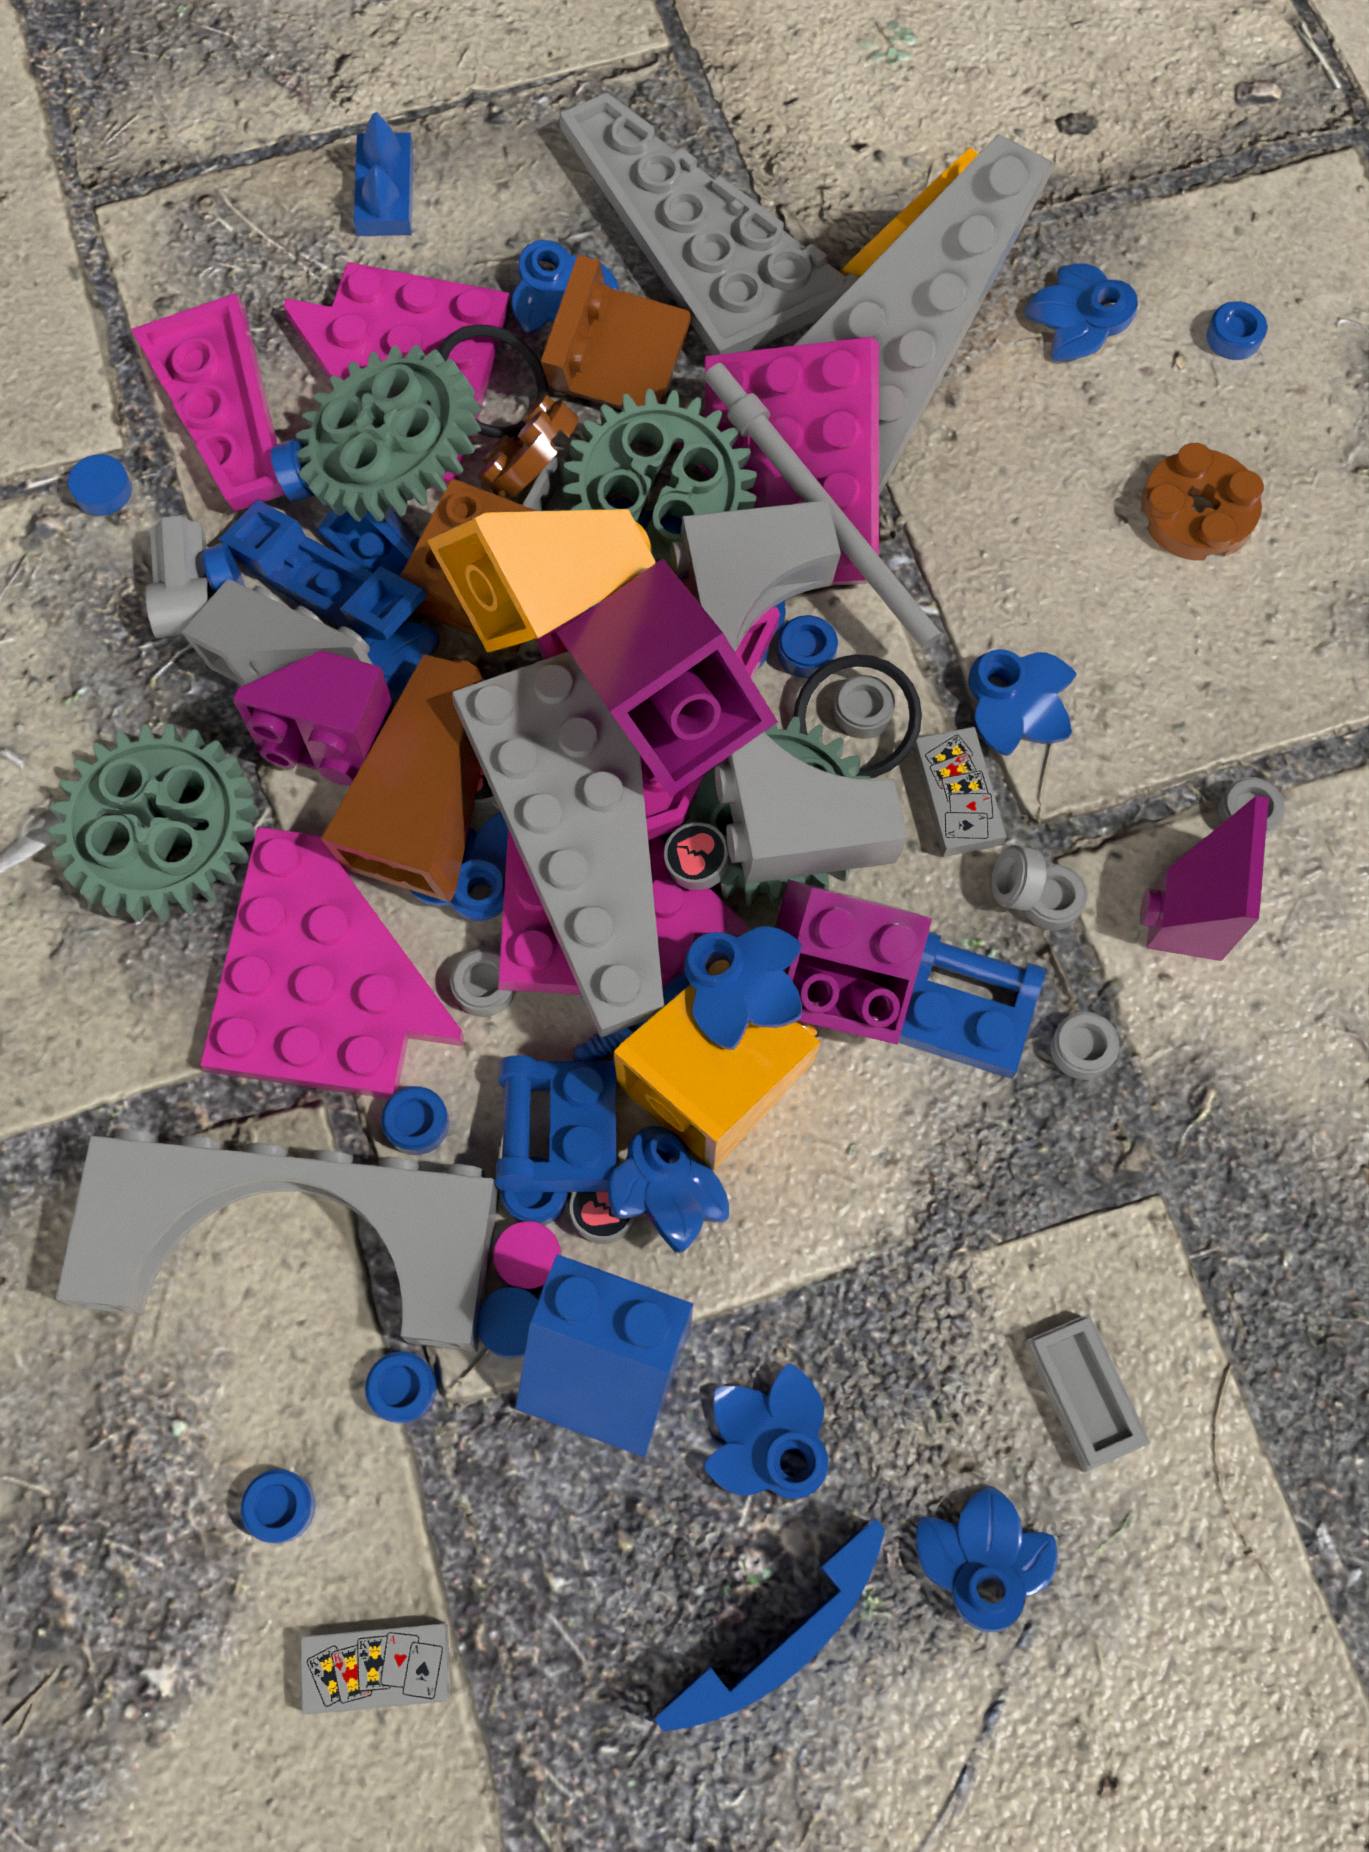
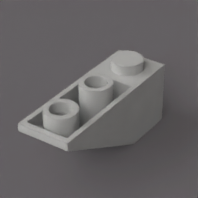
M230 579L224 582L182 631L183 635L209 669L243 686L320 650L373 665L367 655L370 652L368 644L353 630L341 626L338 630L325 625L314 613L305 607L297 606L293 610L281 604L274 595L260 586H255L251 590Z

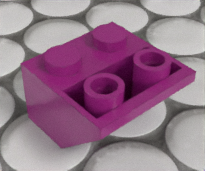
M322 650L239 687L233 698L263 759L285 769H294L297 764L318 770L324 778L346 786L352 784L394 708L381 667Z
M788 879L775 928L787 932L802 945L797 958L789 967L783 970L792 980L800 995L802 1016L798 1021L898 1045L933 918L906 909Z

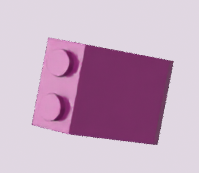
M663 558L557 632V635L603 703L670 797L778 723L722 630Z

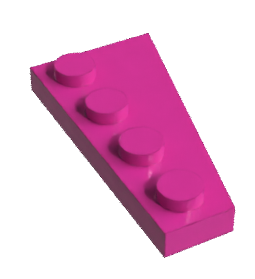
M237 293L132 328L133 335L145 352L153 371L164 386L177 414L188 429L196 448L225 500L234 512L252 506L257 499L265 502L285 495L277 480L271 461V448L277 445V440L245 306Z

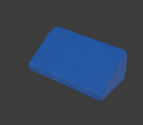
M389 507L386 515L380 522H377L369 510L359 522L355 521L348 511L338 516L331 509L316 529L341 556L371 572H374L381 566L398 576H401L420 539Z

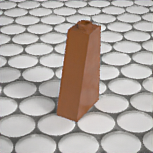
M426 654L422 656L321 838L345 870L451 902L458 884L481 773L480 763L454 707L452 695L453 691L483 681L481 672L472 663L457 657L445 660Z

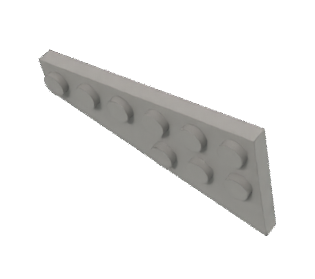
M604 93L559 113L560 129L680 308L690 312V323L712 355L752 351L820 319L859 279L851 272L844 276L827 263L828 255L815 245L810 244L806 248L783 231L784 223L720 175L715 179L707 175L697 167V158L681 148L676 152L655 136V127L610 94Z
M1000 134L978 154L794 345L873 337L879 342V495L1055 168L1052 161Z
M569 651L453 691L454 707L600 1037L602 1038L652 1018L664 1007L639 752L612 716Z

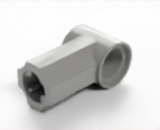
M180 515L161 518L159 524L150 528L153 584L146 586V606L150 625L156 638L183 635L182 631L214 595L201 559L203 549H206L204 528L201 522L191 521Z

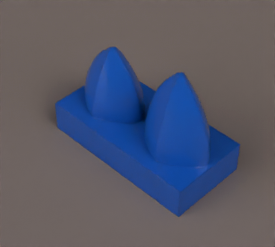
M376 112L370 117L365 133H357L354 225L357 236L412 235L414 155L411 132L394 133L388 122Z

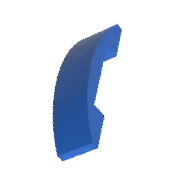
M258 499L219 539L220 543H226L236 559L281 593L321 618L339 627H347L358 635L367 638L388 640L427 597L422 588L381 566L374 572H371L305 535L297 520Z
M876 1518L866 1522L817 1567L819 1572L835 1590L829 1597L729 1688L725 1686L711 1666L708 1665L654 1714V1720L662 1731L686 1729L735 1713L760 1700L802 1669L828 1643L844 1623L861 1596L879 1556L884 1538L885 1528Z

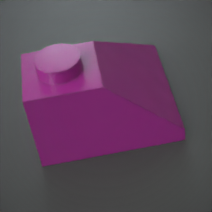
M1257 795L1172 864L1154 889H1146L1141 903L1140 925L1149 927L1147 949L1222 961L1259 920L1269 797Z

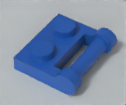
M929 932L898 1043L1013 1079L1017 1073L1035 1005L1044 982L1046 968L1029 962L1023 968L940 942L942 935ZM935 966L1015 991L1017 993L1013 1007L929 981L931 968Z
M512 1055L500 1060L498 1082L504 1088L502 1159L498 1160L495 1164L494 1184L496 1187L508 1192H608L609 1177L616 1168L615 1061H536L531 1057L523 1055ZM531 1091H550L549 1162H534L529 1159Z

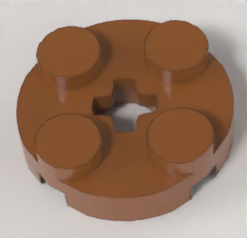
M547 394L543 395L524 415L522 420L526 425L513 440L505 434L491 447L483 458L486 466L477 477L482 482L480 487L483 490L505 498V494L513 498L546 467L558 452L553 447L554 443L551 440L559 430H562L570 437L579 421V417L562 400L554 402Z
M1188 443L1182 446L1178 453L1162 460L1152 471L1142 493L1141 509L1143 511L1145 508V514L1150 521L1147 529L1152 538L1168 552L1188 560H1205L1208 554H1220L1226 551L1223 556L1225 557L1235 553L1245 545L1254 531L1262 512L1261 495L1264 491V484L1258 474L1248 470L1233 457L1219 451L1210 450L1201 443ZM1192 496H1201L1208 499L1215 510L1206 507L1202 513L1195 511L1192 508L1194 503Z

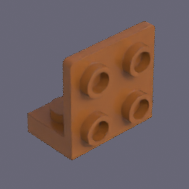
M578 254L541 358V364L549 388L598 404H606L621 410L623 394L628 393L638 407L644 405L647 389H652L658 404H663L691 322L690 312L610 288L609 285H605L600 260Z
M454 479L449 482L448 489L444 491L400 577L422 588L427 596L414 610L415 613L479 638L427 540L483 513L532 512L536 510ZM522 643L506 647V649L518 653Z

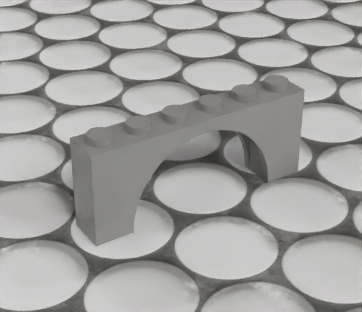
M828 500L683 516L679 542H672L670 546L673 572L679 579H684L687 589L722 630L735 653L750 628L771 608L799 593L831 586L841 555ZM765 732L721 762L722 765L715 766V784L719 802L721 804L730 803L733 823L727 825L729 855L732 863L742 862L746 884L893 864L897 862L908 839L894 779H855L822 771L789 754Z
M117 1129L114 1138L90 1137L56 1294L57 1300L76 1309L143 1316L148 1295L162 1265L178 1243L201 1221L216 1211L248 1197L274 1192H302L318 1195L348 1207L377 1230L388 1248L399 1278L402 1296L401 1337L407 1343L417 1346L477 1352L479 1340L477 1324L480 1306L485 1297L499 1190L494 1184V1179L485 1178L484 1169L464 1164L445 1165L444 1173L419 1171V1163L398 1157L379 1158L378 1166L353 1164V1156L331 1150L313 1151L312 1159L287 1157V1149L265 1143L247 1144L246 1152L221 1150V1142L199 1136L181 1137L180 1145L155 1143V1135L133 1129Z

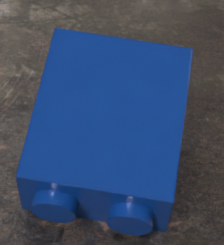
M556 1254L530 1322L516 1410L645 1458L692 1326L694 1303Z

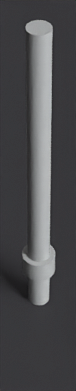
M722 363L712 366L706 372L704 380L729 409L727 417L738 428L739 433L743 437L750 436L804 503L829 501L839 547L922 649H926L935 643L942 633L768 420L770 412L754 393L747 394Z

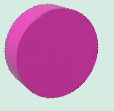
M524 1221L513 1224L502 1232L494 1247L493 1260L495 1268L505 1284L509 1287H517L528 1292H535L544 1288L556 1254L562 1255L556 1236L550 1229L537 1222Z

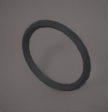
M485 324L464 326L449 334L438 349L443 359L447 361L452 349L467 338L483 336L501 340L516 349L530 365L536 379V401L545 394L549 396L548 382L541 361L523 340L505 329ZM476 419L481 427V431L478 434L491 438H501L505 434L509 438L516 437L526 425L522 420L510 426H492Z
M854 654L838 657L825 663L810 675L801 687L796 699L793 717H799L800 733L808 735L805 719L807 705L812 693L823 680L842 669L867 667L881 671L892 678L902 689L908 702V729L903 741L895 752L879 763L861 767L856 775L870 776V779L876 778L891 771L904 761L913 749L921 728L922 710L920 698L912 681L901 669L891 662L873 655Z

